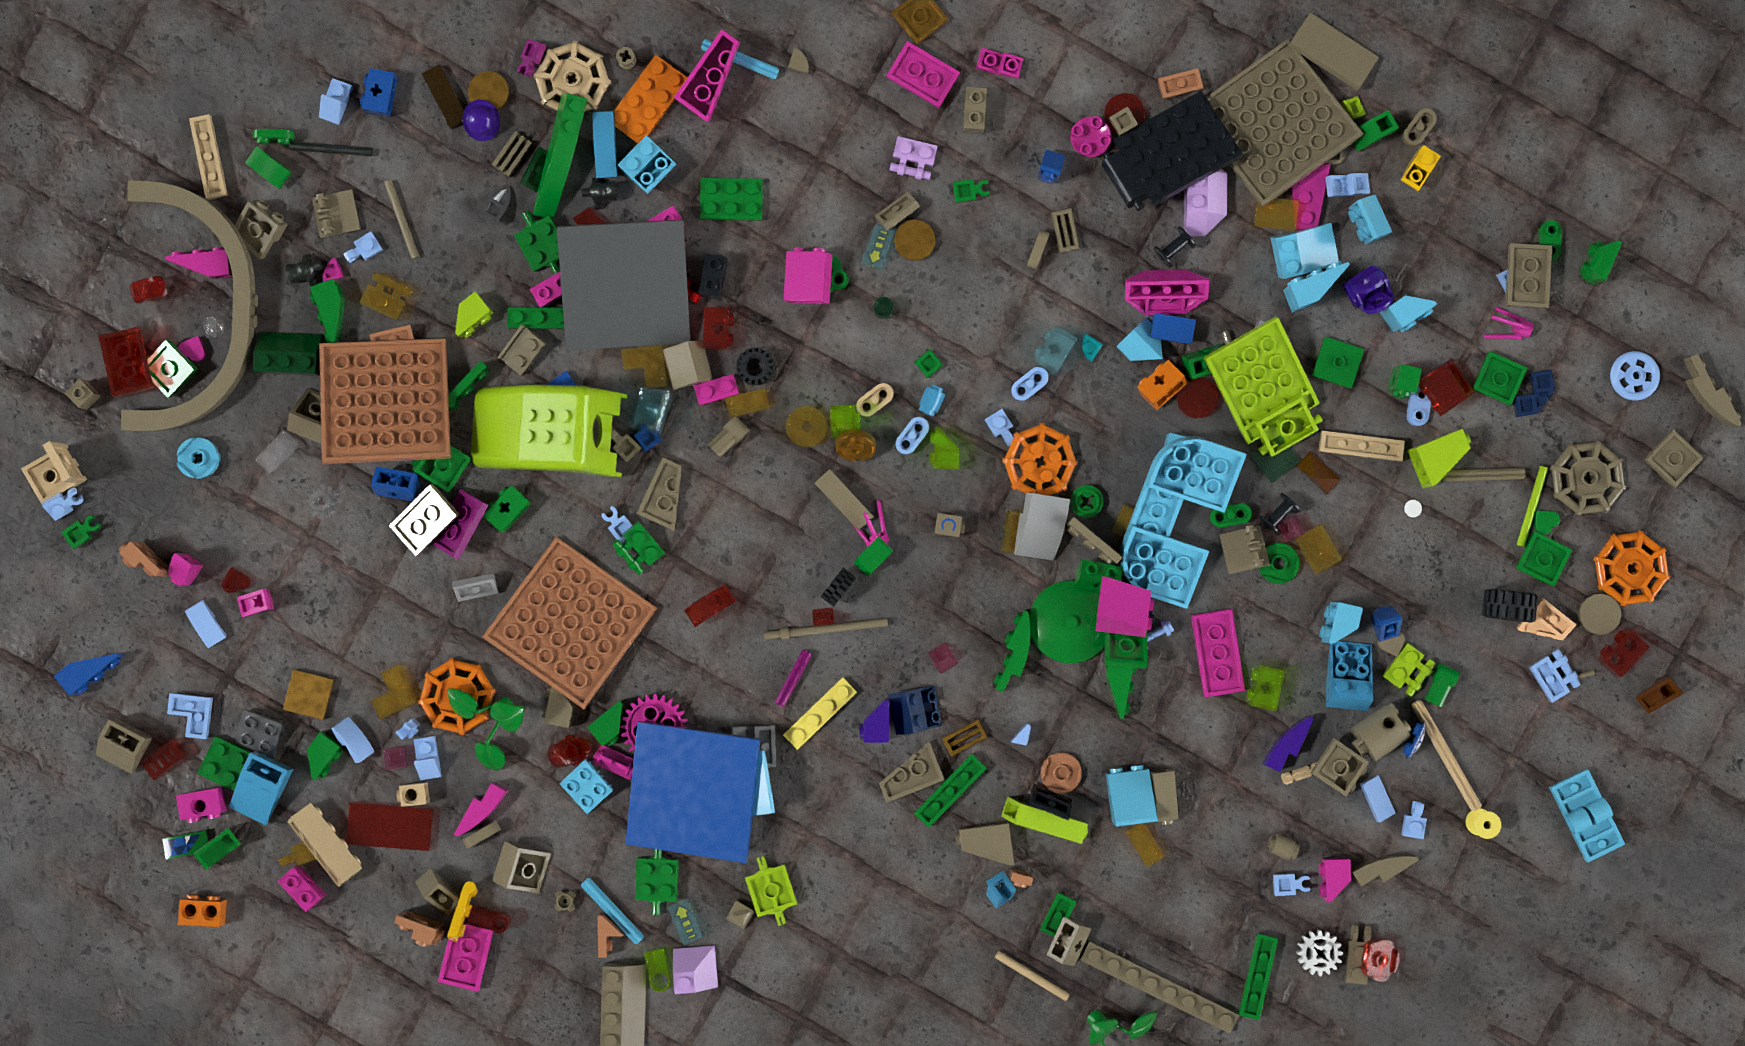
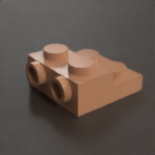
M130 541L124 543L119 548V554L123 557L122 561L128 567L143 568L151 577L153 575L157 577L168 576L169 566L144 542Z
M408 910L398 914L394 922L399 925L398 928L408 932L414 930L411 939L416 940V944L424 947L431 946L432 944L437 945L438 942L442 941L445 930H442L444 923Z

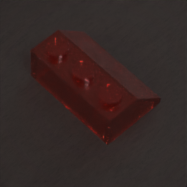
M139 326L98 336L112 397H129L141 394L154 387Z

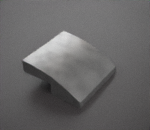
M775 725L731 727L732 735L759 738V750H765L767 767H776Z

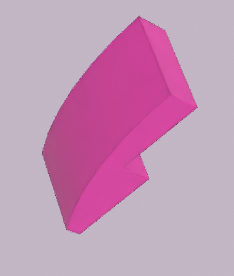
M982 48L980 49L976 69L1018 79L1023 58L1005 52L1001 54Z

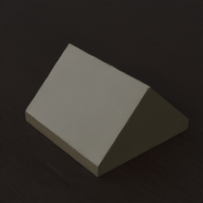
M687 341L663 350L673 390L713 380L703 341Z

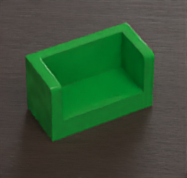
M226 828L193 853V855L207 871L225 855L241 845V843L230 829Z

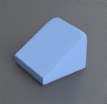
M1026 723L1010 741L1027 745L1031 730L1030 724Z

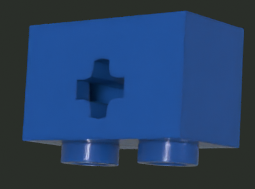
M369 68V73L364 78L365 94H362L360 98V106H362L366 113L386 117L391 116L398 80L395 73ZM380 89L382 92L378 93L376 96L374 92H378Z
M377 466L371 482V487L378 496L412 502L417 498L421 486L416 473Z

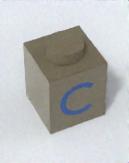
M937 513L934 534L959 538L960 533L964 534L966 522L962 521V516Z

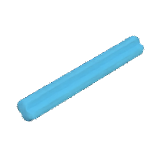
M704 39L701 46L702 50L707 51L713 41ZM738 51L733 61L735 64L776 79L779 73V68Z
M587 878L581 884L585 892L634 944H638L643 939L644 935L591 878Z

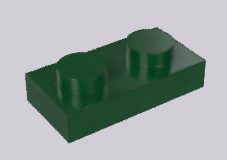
M541 147L537 148L520 181V184L538 193L548 152Z

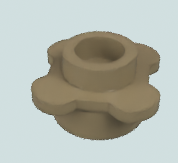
M561 890L556 892L555 909L557 911H573L575 909V892H562Z

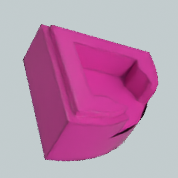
M333 258L327 263L323 274V282L333 278L339 280L345 277L337 258Z

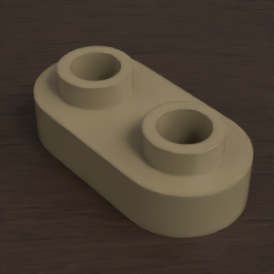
M1425 108L1415 115L1402 133V140L1407 146L1415 147L1424 140L1436 124L1437 116L1435 112ZM1422 117L1427 118L1428 122L1426 124L1422 122ZM1410 133L1415 135V140L1409 138Z

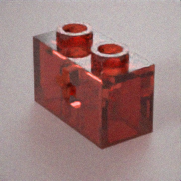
M704 307V350L729 351V346H733V334L729 333L730 326L734 325V313H730L729 308ZM717 324H720L721 327L724 328V330L720 331V334H717L716 331L713 330L714 328H717Z

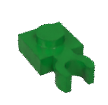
M973 179L953 182L955 204L976 201V195L981 197L989 196L990 191L983 192L981 190V186L988 185V181L982 180L978 185H974Z
M95 515L88 516L84 524L78 520L61 532L72 549H77L90 540L92 536L89 532L101 529V524H97L94 527L91 525V521L96 518Z

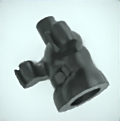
M592 178L590 188L582 189V197H591L594 201V209H602V201H617L615 181L601 183L600 178Z
M311 254L302 256L301 262L286 265L288 279L292 284L304 279L309 282L310 286L319 284L317 282L318 278L314 277V272L323 269L321 261L312 263Z

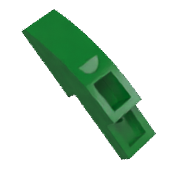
M1023 610L1022 614L1017 613L1013 624H1016L1013 632H1008L1004 640L1007 643L1006 648L1012 650V653H1007L1002 663L1005 665L1002 673H997L993 682L996 684L995 689L1004 692L1012 674L1018 677L1021 676L1028 656L1030 619L1029 613Z

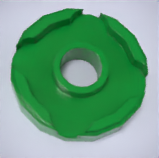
M1284 543L1268 545L1266 551L1270 565L1258 568L1260 574L1265 580L1274 584L1289 582L1299 571L1300 560L1296 551ZM1277 557L1284 561L1283 568L1279 570L1273 565V561Z

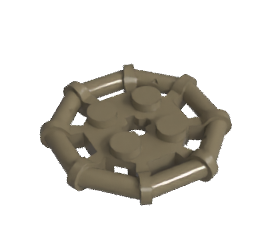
M1598 440L1589 443L1568 444L1559 459L1550 467L1553 477L1554 498L1559 499L1578 516L1588 513L1609 512L1610 507L1627 487L1624 483L1622 457L1616 456ZM1592 451L1591 457L1581 458L1579 452ZM1599 453L1611 462L1608 464L1601 462L1598 458ZM1572 456L1575 460L1573 464L1569 466V469L1563 468L1565 463ZM1611 468H1614L1616 482H1611ZM1587 472L1594 477L1593 480H1590V484L1584 480ZM1561 474H1566L1568 487L1564 489L1562 487ZM1609 487L1614 488L1607 499L1603 497L1605 490ZM1572 492L1573 495L1580 498L1578 504L1566 494ZM1597 498L1599 504L1586 505V499Z

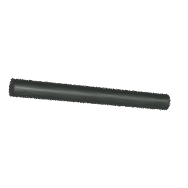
M290 142L289 149L295 151L373 156V148Z

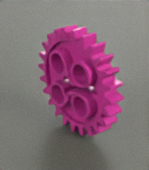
M654 694L653 699L646 695L645 701L639 697L638 705L632 702L633 710L626 709L625 711L629 716L622 717L627 723L620 726V728L626 729V732L621 734V736L628 737L624 744L631 743L632 745L629 751L635 749V728L637 722L656 723L663 711L665 715L659 724H664V720L669 718L673 720L674 726L689 728L683 726V723L688 721V719L681 718L685 711L678 712L677 709L680 704L673 706V698L666 702V695H663L659 700L657 694ZM650 707L654 708L657 712L654 719H650L646 715V710Z

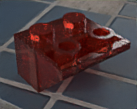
M1452 358L1437 366L1419 380L1420 390L1428 397L1432 408L1440 416L1474 393Z

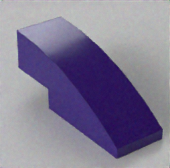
M1305 716L1288 728L1273 744L1262 764L1281 772L1288 754L1297 757L1313 722V718Z

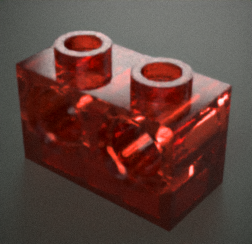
M1632 630L1619 631L1613 638L1615 641L1610 646H1605L1599 653L1601 656L1597 660L1615 677H1623L1650 648ZM1628 639L1632 641V647L1629 650L1625 647ZM1614 654L1618 656L1616 665H1613L1611 662V657Z

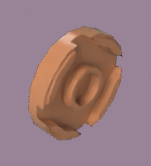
M1057 752L1044 760L1040 776L1043 784L1050 791L1057 794H1066L1079 785L1082 779V769L1074 756L1064 752Z

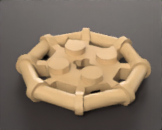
M573 41V43L554 49H547L543 61L533 76L536 79L540 92L541 103L544 106L547 105L558 110L559 102L553 99L557 95L561 97L562 93H569L587 99L584 112L592 109L596 110L607 87L611 85V80L608 78L602 59L603 55L579 44L578 41ZM571 52V57H568V59L559 60L557 58L559 55ZM580 53L590 59L586 63L578 59L577 54ZM553 60L556 64L551 73L548 74L546 71ZM596 65L600 78H593L590 67ZM575 74L577 81L569 84L567 76ZM544 80H551L553 91L548 93ZM592 85H599L594 96L591 98L588 93Z

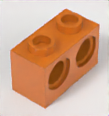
M187 894V897L179 900L178 925L221 927L225 925L227 899H220L219 895H208L207 898H200L199 894ZM190 904L195 906V914H191L189 912L188 908ZM211 905L217 909L216 916L209 912Z

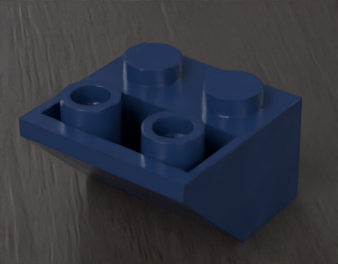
M934 685L888 694L896 735L911 734L942 726Z

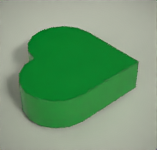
M1535 511V532L1546 535L1550 533L1552 527H1556L1560 523V516L1556 512Z

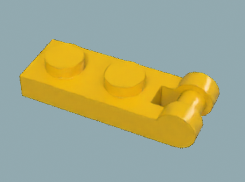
M471 881L466 882L463 886L447 935L448 939L457 942L458 938L464 934L465 925H463L465 917L470 915L472 905H470L471 898L475 897L478 892L476 885Z

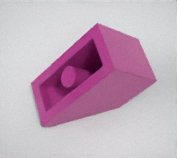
M174 553L167 574L172 577L171 581L180 587L182 585L190 586L204 565L188 554Z

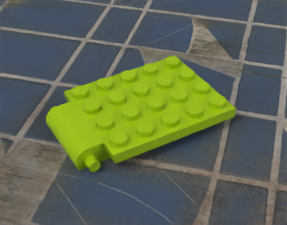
M1273 317L1203 357L1246 444H1250L1260 438L1263 446L1257 450L1261 456L1268 453L1273 457L1319 431L1317 424L1323 420L1319 414L1312 417L1309 410L1320 403L1278 317Z

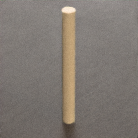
M1000 951L996 953L994 958L1064 1001L1068 999L1070 994L1004 953Z

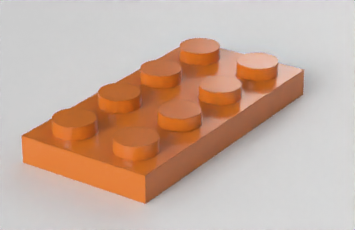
M655 55L613 111L615 128L638 144L646 135L649 136L675 101L674 96L687 77Z

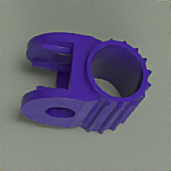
M1369 266L1343 283L1346 295L1356 309L1360 308L1367 314L1381 312L1388 308L1395 300V296L1390 290L1388 277L1377 266Z

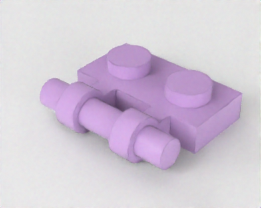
M898 136L893 158L900 159V163H891L890 171L897 172L898 175L902 176L903 174L915 176V179L919 180L922 178L930 180L931 172L925 171L924 166L933 167L938 146ZM906 162L917 163L918 168L908 167Z

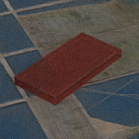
M350 802L346 843L347 845L430 851L434 809Z

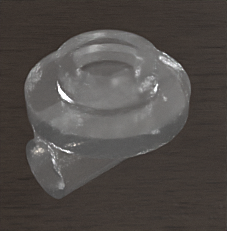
M206 317L204 323L206 338L213 339L222 335L224 325L218 317Z

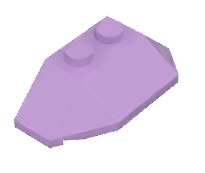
M1223 169L1184 190V230L1191 237H1205L1227 215V173Z

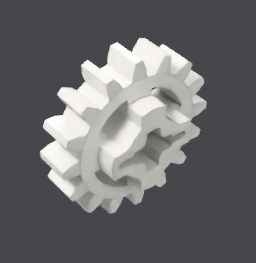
M1317 929L1315 935L1312 931H1309L1310 937L1308 938L1303 935L1304 943L1298 942L1297 944L1301 947V950L1296 951V954L1301 956L1298 962L1304 963L1302 968L1304 970L1310 968L1309 973L1312 975L1317 971L1319 976H1322L1323 971L1329 975L1330 968L1337 970L1334 964L1336 962L1341 963L1342 961L1338 958V955H1343V952L1338 950L1342 945L1339 942L1334 943L1337 938L1334 935L1329 938L1330 933L1328 931H1325L1322 935L1319 929ZM1317 939H1323V941H1322L1321 943H1314V942H1313L1314 940H1317ZM1307 947H1309V955H1308V956H1306ZM1314 947L1321 950L1325 959L1317 954ZM1331 949L1333 950L1332 958H1330ZM1318 963H1325L1323 966H1314Z

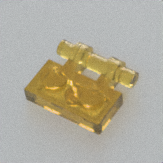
M375 272L372 279L378 282L376 287L368 284L359 303L398 321L407 304L400 297L402 294L410 297L413 289L407 287L401 281L398 283L390 279V276L386 274L381 275ZM387 286L395 291L393 295H390L383 291L384 288Z

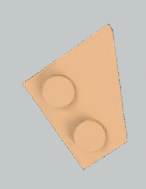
M1542 597L1537 603L1536 621L1532 623L1521 622L1516 628L1522 632L1525 631L1563 641L1576 624Z

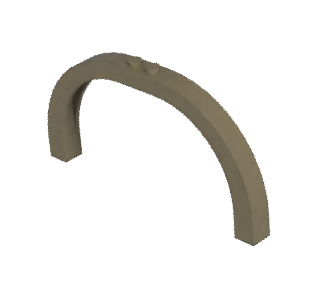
M128 180V202L178 207L203 221L223 245L232 270L233 314L231 343L225 363L216 378L199 395L181 405L162 410H122L121 430L164 431L176 429L202 419L219 407L234 391L247 368L253 347L254 328L257 327L255 307L258 305V296L255 294L254 269L246 244L235 225L218 207L207 199L171 184Z

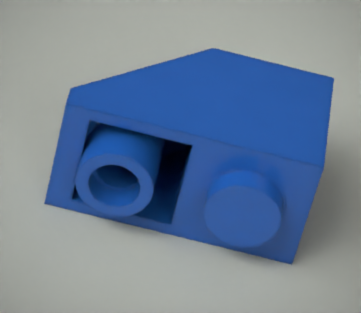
M1046 149L1037 177H1040L1041 181L1045 183H1057L1066 155Z

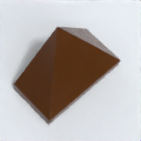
M1311 451L1296 466L1325 494H1328L1340 480Z

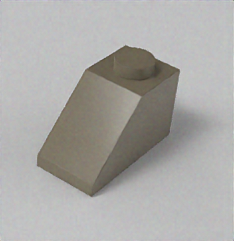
M430 868L415 881L423 898L447 916L456 909L460 896L433 869Z

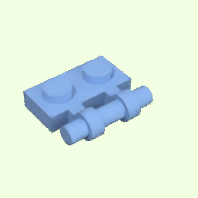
M1559 649L1552 652L1555 657L1553 662H1551L1548 656H1545L1529 666V669L1551 703L1570 692L1566 686L1569 682L1573 688L1581 685L1577 679V673L1572 671L1567 663L1566 655H1563ZM1561 667L1565 674L1563 678H1561L1556 668Z

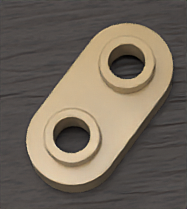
M885 383L875 386L857 401L856 408L858 413L863 417L874 415L892 400L893 389ZM880 391H886L887 396L881 398L879 396ZM865 403H869L871 406L867 411L863 409Z

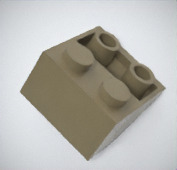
M118 718L108 719L98 738L96 755L130 774H134L153 737Z

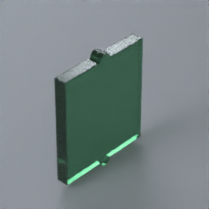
M1281 435L1271 441L1276 442L1278 446L1286 442ZM1292 446L1273 457L1269 453L1261 456L1258 451L1251 456L1259 466V471L1265 474L1270 483H1273L1301 462L1292 451Z

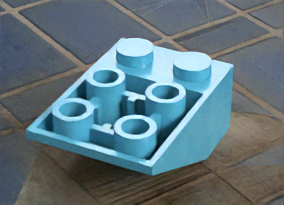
M1338 261L1325 268L1326 271H1323L1321 268L1311 272L1306 276V279L1300 276L1287 283L1288 287L1283 292L1291 312H1296L1319 301L1350 265L1349 262L1342 264L1341 261Z

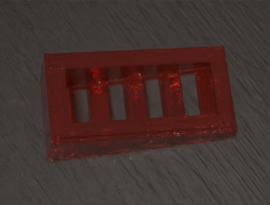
M172 739L141 764L150 777L155 780L188 755L176 739ZM169 748H171L174 754L176 755L175 758L168 751ZM163 753H165L166 756L169 758V763L163 757ZM157 757L164 764V767H161L160 764L157 762ZM153 762L155 767L158 769L156 773L151 768L149 763Z

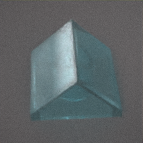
M641 388L630 427L661 436L672 399L671 391Z

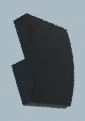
M1033 784L1029 796V805L1069 820L1072 810V799Z

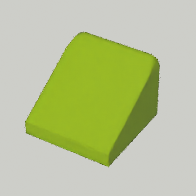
M1358 96L1340 103L1353 120L1366 115Z

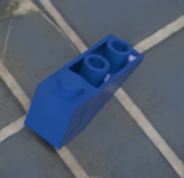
M116 653L72 662L54 677L69 696H79L89 689L88 685L94 681L95 683L102 679L107 669H113L121 663L120 659L125 655L123 653Z

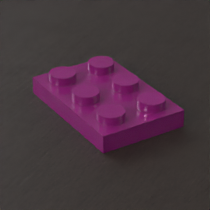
M459 489L451 504L460 515L431 543L457 560L460 559L488 507L486 503L462 489Z

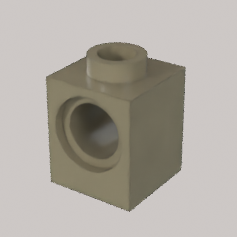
M79 379L65 392L78 408L85 410L102 396L89 381Z

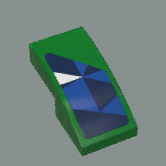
M206 830L163 838L166 859L195 853L208 843Z

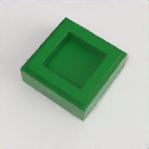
M930 349L914 362L926 378H929L943 366Z

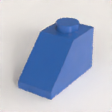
M1384 606L1379 607L1371 614V623L1379 642L1398 637L1400 634L1402 617L1392 606L1387 608Z

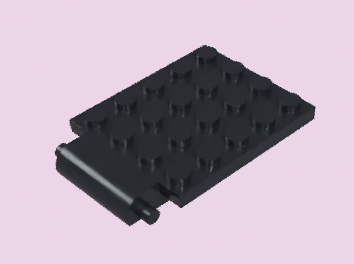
M1199 91L1139 124L1123 135L1114 138L1113 141L1119 151L1111 154L1109 151L1103 155L1105 160L1101 166L1128 208L1134 206L1137 211H1140L1144 208L1142 201L1150 198L1153 205L1156 206L1243 158V153L1203 92Z

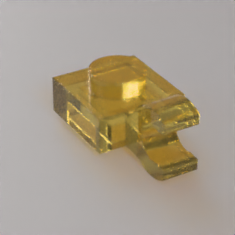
M301 842L290 847L292 854L280 858L278 861L281 867L296 861L298 866H301L316 858L307 846Z

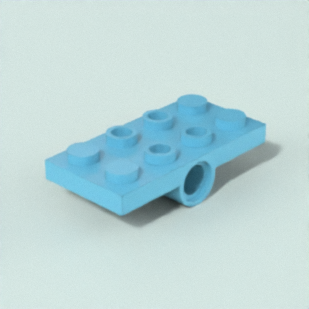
M1584 769L1549 786L1585 862L1595 860L1625 845L1612 818L1613 812L1608 802L1602 798L1588 769Z

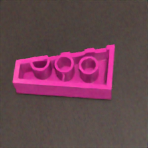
M721 29L674 96L676 100L706 122H710L741 43L724 29Z

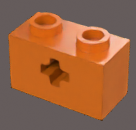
M1167 360L1165 363L1159 364L1155 372L1149 377L1143 378L1137 388L1140 395L1157 411L1186 386L1187 381L1185 376Z

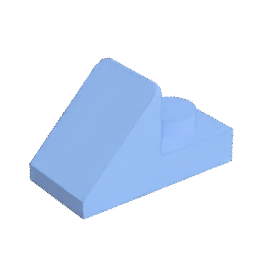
M332 78L327 94L321 95L319 118L339 125L353 86Z
M436 736L414 739L417 759L414 761V765L420 780L442 777Z

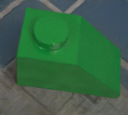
M622 700L618 701L587 727L602 746L606 744L611 746L619 740L617 735L621 733L622 728L620 726L622 725L624 702Z

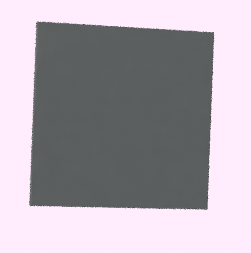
M683 219L557 226L566 350L669 345L690 341Z

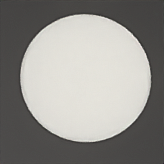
M1410 500L1405 504L1404 510L1409 517H1417L1422 511V506L1418 501Z

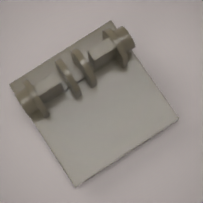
M352 189L328 195L320 193L312 198L320 238L361 230Z
M1250 525L1245 529L1219 534L1229 575L1270 565L1260 525Z

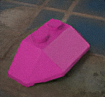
M1144 270L1125 280V301L1143 315H1153L1154 313L1164 315L1186 314L1208 299L1209 278L1188 270Z

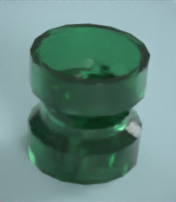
M887 297L878 298L873 305L875 316L882 320L890 318L894 311L892 300Z

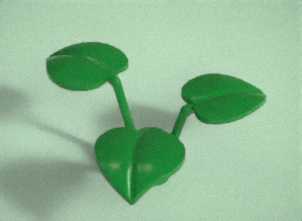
M448 688L449 703L457 715L471 719L474 713L479 714L488 709L491 710L490 716L497 722L486 742H477L474 750L477 759L485 767L499 771L505 765V755L500 748L490 745V741L499 725L509 732H515L519 729L523 721L524 706L513 705L509 698L501 697L494 704L491 702L488 706L477 709L478 703L471 695L458 689Z
M1097 1009L1087 1017V1022L1091 1025L1088 1041L1090 1045L1100 1043L1101 1046H1106L1103 1040L1116 1028L1126 1034H1130V1039H1137L1150 1030L1155 1022L1157 1011L1155 1009L1154 1012L1140 1016L1133 1023L1131 1029H1126L1119 1025L1116 1019L1106 1018Z

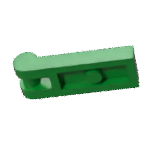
M479 361L450 392V410L458 409L459 400L463 396L467 397L474 390L473 385L477 381L481 382L486 378L489 367L484 362Z

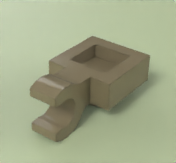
M612 428L611 439L616 442L612 448L628 462L641 447L627 433L622 437Z

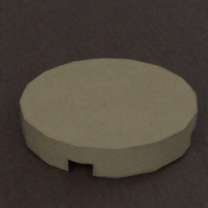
M1592 594L1580 604L1578 619L1580 624L1589 633L1596 635L1608 634L1619 625L1621 610L1617 601L1611 596Z

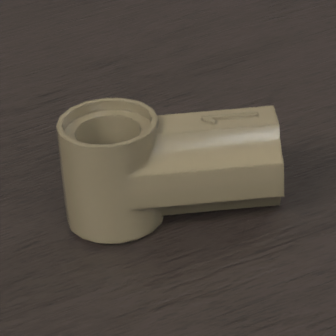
M737 416L733 417L723 427L724 430L708 444L719 457L724 455L735 443H739L750 432Z

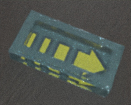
M875 224L862 264L879 270L882 269L895 233L894 230L889 229L886 231L883 226Z
M687 898L668 906L683 945L703 938Z

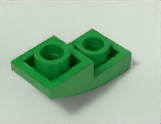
M258 146L255 147L245 162L260 176L281 189L292 173Z

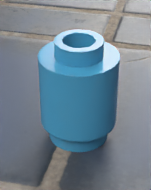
M933 384L931 388L926 387L919 402V411L932 417L935 412L938 413L945 394L942 393L943 389Z

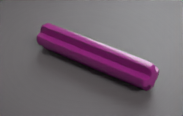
M807 650L801 651L775 700L777 705L784 707L812 656Z

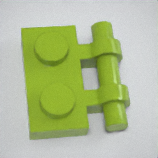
M1406 643L1400 650L1398 657H1395L1382 677L1399 689L1406 683L1409 687L1405 693L1412 697L1416 691L1418 692L1421 689V684L1425 678L1432 674V669L1436 663L1429 659L1423 665L1420 661L1425 655L1409 643ZM1417 668L1420 672L1416 676V678L1412 680L1411 678H1409V676L1414 671V669Z

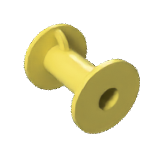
M1480 808L1468 813L1466 827L1474 835L1491 839L1500 832L1501 821L1495 813Z

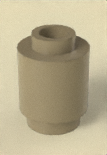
M1278 833L1275 836H1271L1267 843L1269 853L1286 860H1295L1300 849V845L1296 844L1295 840Z

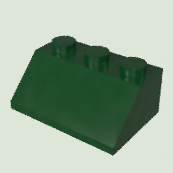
M260 332L254 349L253 371L261 374L320 376L319 343H323V335Z

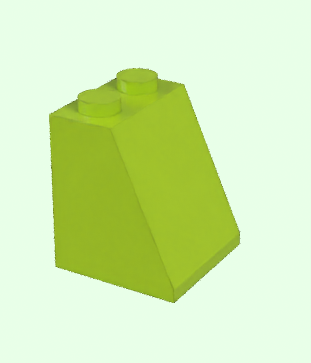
M1463 429L1450 432L1407 450L1422 488L1435 486L1469 451L1471 440L1468 433L1464 432Z

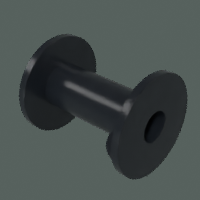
M1180 226L1177 228L1180 235L1164 249L1161 250L1157 246L1153 247L1156 255L1168 268L1172 267L1170 259L1184 247L1189 245L1193 249L1196 248V244L1191 236Z
M1280 493V497L1284 501L1267 519L1263 516L1258 517L1276 535L1280 534L1276 527L1289 513L1296 514L1301 512L1298 505L1283 493Z

